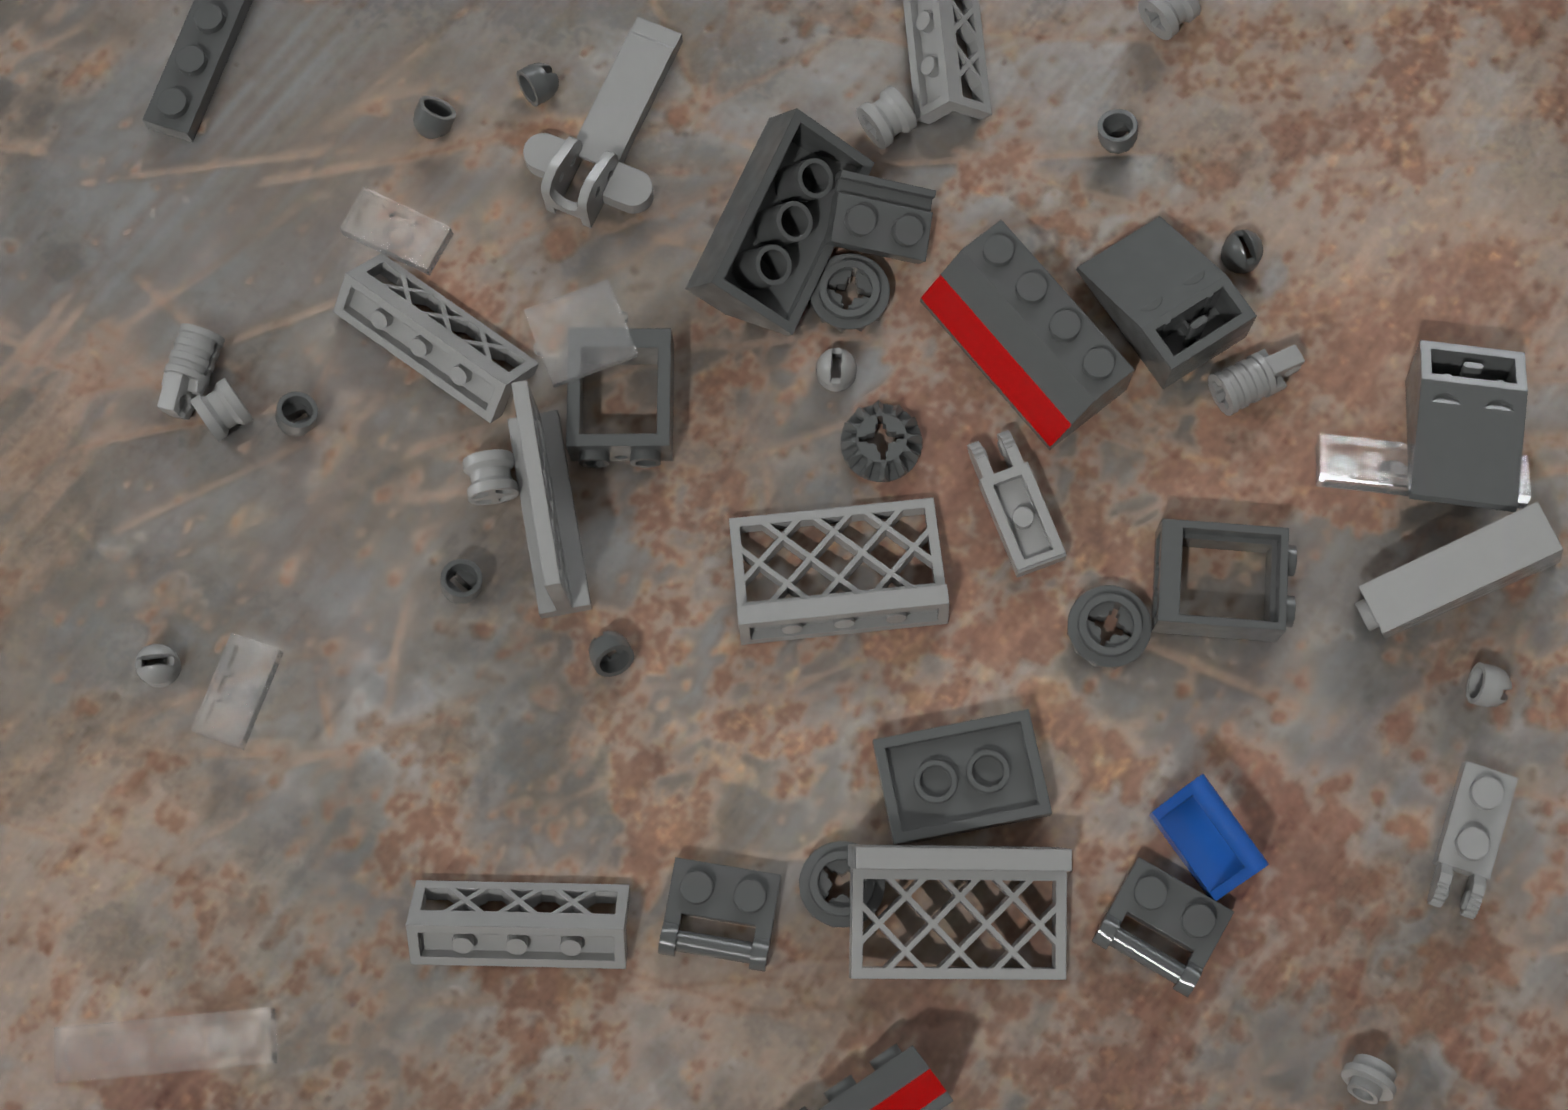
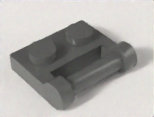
M675 857L658 954L675 956L677 951L748 963L749 969L765 972L781 875ZM683 915L756 927L753 942L680 930Z
M1138 857L1099 925L1092 942L1105 950L1108 946L1113 947L1173 982V989L1188 997L1195 988L1234 911ZM1125 915L1191 952L1186 963L1179 962L1121 928L1120 925Z

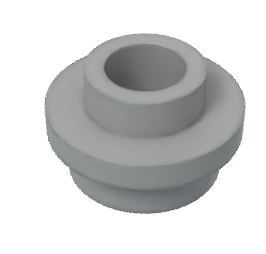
M1357 1054L1352 1062L1344 1065L1341 1071V1077L1348 1085V1092L1362 1102L1377 1104L1379 1101H1391L1397 1091L1394 1084L1397 1077L1395 1070L1386 1062L1374 1056Z

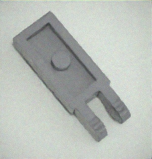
M1006 430L997 434L998 448L1008 467L1006 470L994 474L987 452L979 441L968 444L967 449L979 479V488L1015 575L1018 578L1064 561L1067 555L1028 461L1024 463L1011 432Z
M1467 760L1461 764L1432 863L1436 867L1431 881L1427 904L1438 908L1443 906L1450 893L1454 871L1469 876L1460 902V915L1470 919L1476 917L1486 890V881L1490 880L1518 782L1517 777Z

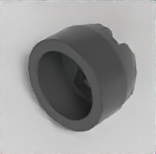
M537 62L530 64L516 73L522 93L535 107L551 99L559 87L557 74L552 73L551 66L545 63Z
M423 96L419 99L414 111V126L418 133L427 139L439 138L446 135L451 129L456 118V111L449 103L433 96Z
M1114 109L1101 116L1098 121V139L1106 151L1121 154L1129 151L1134 146L1138 137V122L1132 113L1123 109Z
M1247 229L1230 234L1221 249V260L1225 267L1238 274L1253 271L1263 256L1262 240L1255 232ZM1241 241L1246 243L1252 258L1246 259Z
M287 393L277 403L275 413L277 425L287 435L293 437L304 436L315 426L318 407L314 399L305 393ZM304 413H306L308 416L307 418L299 420L295 423L291 422L302 416Z
M456 559L449 562L443 568L440 578L441 590L447 600L455 604H468L475 600L482 589V572L474 562L467 559ZM455 577L468 591L462 592L450 579Z
M604 631L602 636L597 639L594 638L590 643L588 649L589 657L596 672L601 676H617L626 671L634 661V652L629 642L622 634L616 631ZM613 650H616V651H617L616 653H614V654L611 655L610 657H609L608 654H607V653H609V652H611V651H613Z

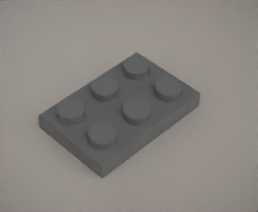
M1029 709L873 739L872 741L893 845H906L1047 817L1052 814Z

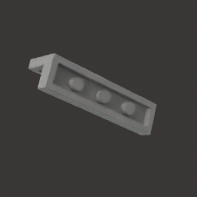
M903 0L914 111L917 121L931 124L953 111L980 120L992 115L979 0H961L963 13L953 0ZM956 31L967 45L968 57H966L957 44ZM961 76L972 90V99L963 97Z
M383 253L345 274L333 312L489 423L502 416L512 392L511 383L527 380L535 374L539 365L536 360ZM381 274L396 285L381 283L374 276ZM413 304L425 305L435 313L421 311ZM452 331L465 333L475 341L461 339ZM492 359L503 360L515 369L508 372Z
M416 880L406 921L410 963L415 965L626 969L628 956L626 925L630 901V886L628 884ZM426 900H450L453 905L444 910H424ZM488 901H503L507 904V906L499 911H483L479 908ZM542 902H556L561 906L551 913L537 912L533 909V907ZM595 903L616 904L615 914L591 913L587 908Z

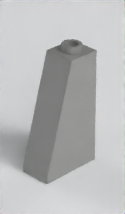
M1537 501L1360 585L1359 589L1364 599L1356 602L1355 605L1368 631L1379 627L1385 639L1558 564L1562 556L1563 547Z

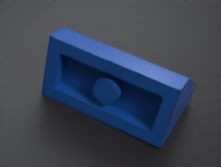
M1204 774L1191 781L1149 814L1204 893L1215 901L1269 865Z

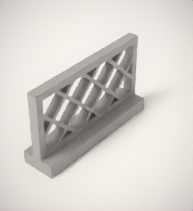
M527 380L513 382L511 385L517 417L507 419L539 615L543 619L592 610L558 410L540 413Z
M934 498L729 518L741 645L948 624L950 603L947 584H945ZM925 515L926 530L914 543L893 529L904 516ZM888 518L886 522L881 519ZM866 521L878 530L863 548L842 534L851 522ZM814 526L826 535L811 553L790 539L800 527ZM763 531L775 541L758 559L742 547L741 533ZM885 536L906 550L905 554L891 569L870 554ZM834 541L855 556L840 574H837L818 560ZM927 542L930 554L921 549ZM783 546L803 560L802 564L787 580L767 565ZM916 557L932 569L934 583L912 585L899 576V574ZM743 560L752 566L746 574L744 572ZM862 562L884 577L874 589L859 590L847 581ZM811 567L832 582L821 595L808 596L795 586ZM759 573H762L780 587L770 600L747 602L746 588ZM891 583H893L895 586H897V587H889V588H888V586H889ZM840 588H841L843 591H845V592L836 593ZM788 593H789L791 596H793V597H791V598H785V596H786Z
M848 844V866L850 867L849 978L1066 980L1067 871H1072V849L1025 846ZM864 879H885L899 894L878 917L863 903ZM895 879L914 881L904 890ZM926 880H939L953 896L930 917L911 895ZM949 880L968 881L958 890ZM980 880H991L1006 897L984 918L965 896ZM1003 881L1020 882L1011 891V889ZM1033 881H1052V904L1037 918L1018 896ZM906 901L926 923L903 945L883 923ZM960 902L979 924L957 945L938 923ZM1013 903L1032 924L1010 945L991 924ZM863 913L872 921L864 931ZM1051 917L1052 932L1044 925ZM879 928L899 950L883 966H862L863 943ZM933 929L952 951L936 967H924L910 951ZM986 930L1006 951L990 967H978L964 951ZM1038 931L1052 944V967H1031L1018 953ZM906 957L914 966L896 965ZM959 957L968 967L949 966ZM1013 958L1021 967L1003 966Z

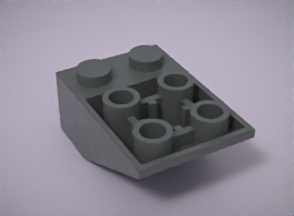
M1160 216L1081 264L1076 269L1162 389L1170 386L1244 339L1257 317L1229 277Z
M1420 340L1405 380L1409 499L1516 512L1519 500L1528 395L1525 352Z

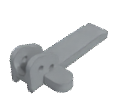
M637 17L577 138L569 136L564 140L549 133H539L527 140L524 145L523 155L529 171L543 178L541 193L547 211L556 214L557 210L580 218L582 225L592 228L603 203L632 214L643 212L650 207L654 199L653 185L650 177L645 172L624 164V161L683 43L681 33ZM582 159L595 165L581 187L578 202H573L564 198Z

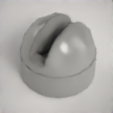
M831 348L819 357L816 364V375L819 383L825 389L834 392L843 391L849 388L856 379V361L847 350ZM833 358L842 359L841 378H831Z
M151 644L145 646L137 654L135 667L138 676L144 682L153 687H165L172 684L178 678L181 671V661L178 654L164 644ZM168 658V665L145 666L147 660Z
M1478 662L1472 668L1467 680L1466 697L1468 702L1484 707H1497L1508 700V696L1503 693V690L1512 689L1510 676L1505 670L1497 666Z

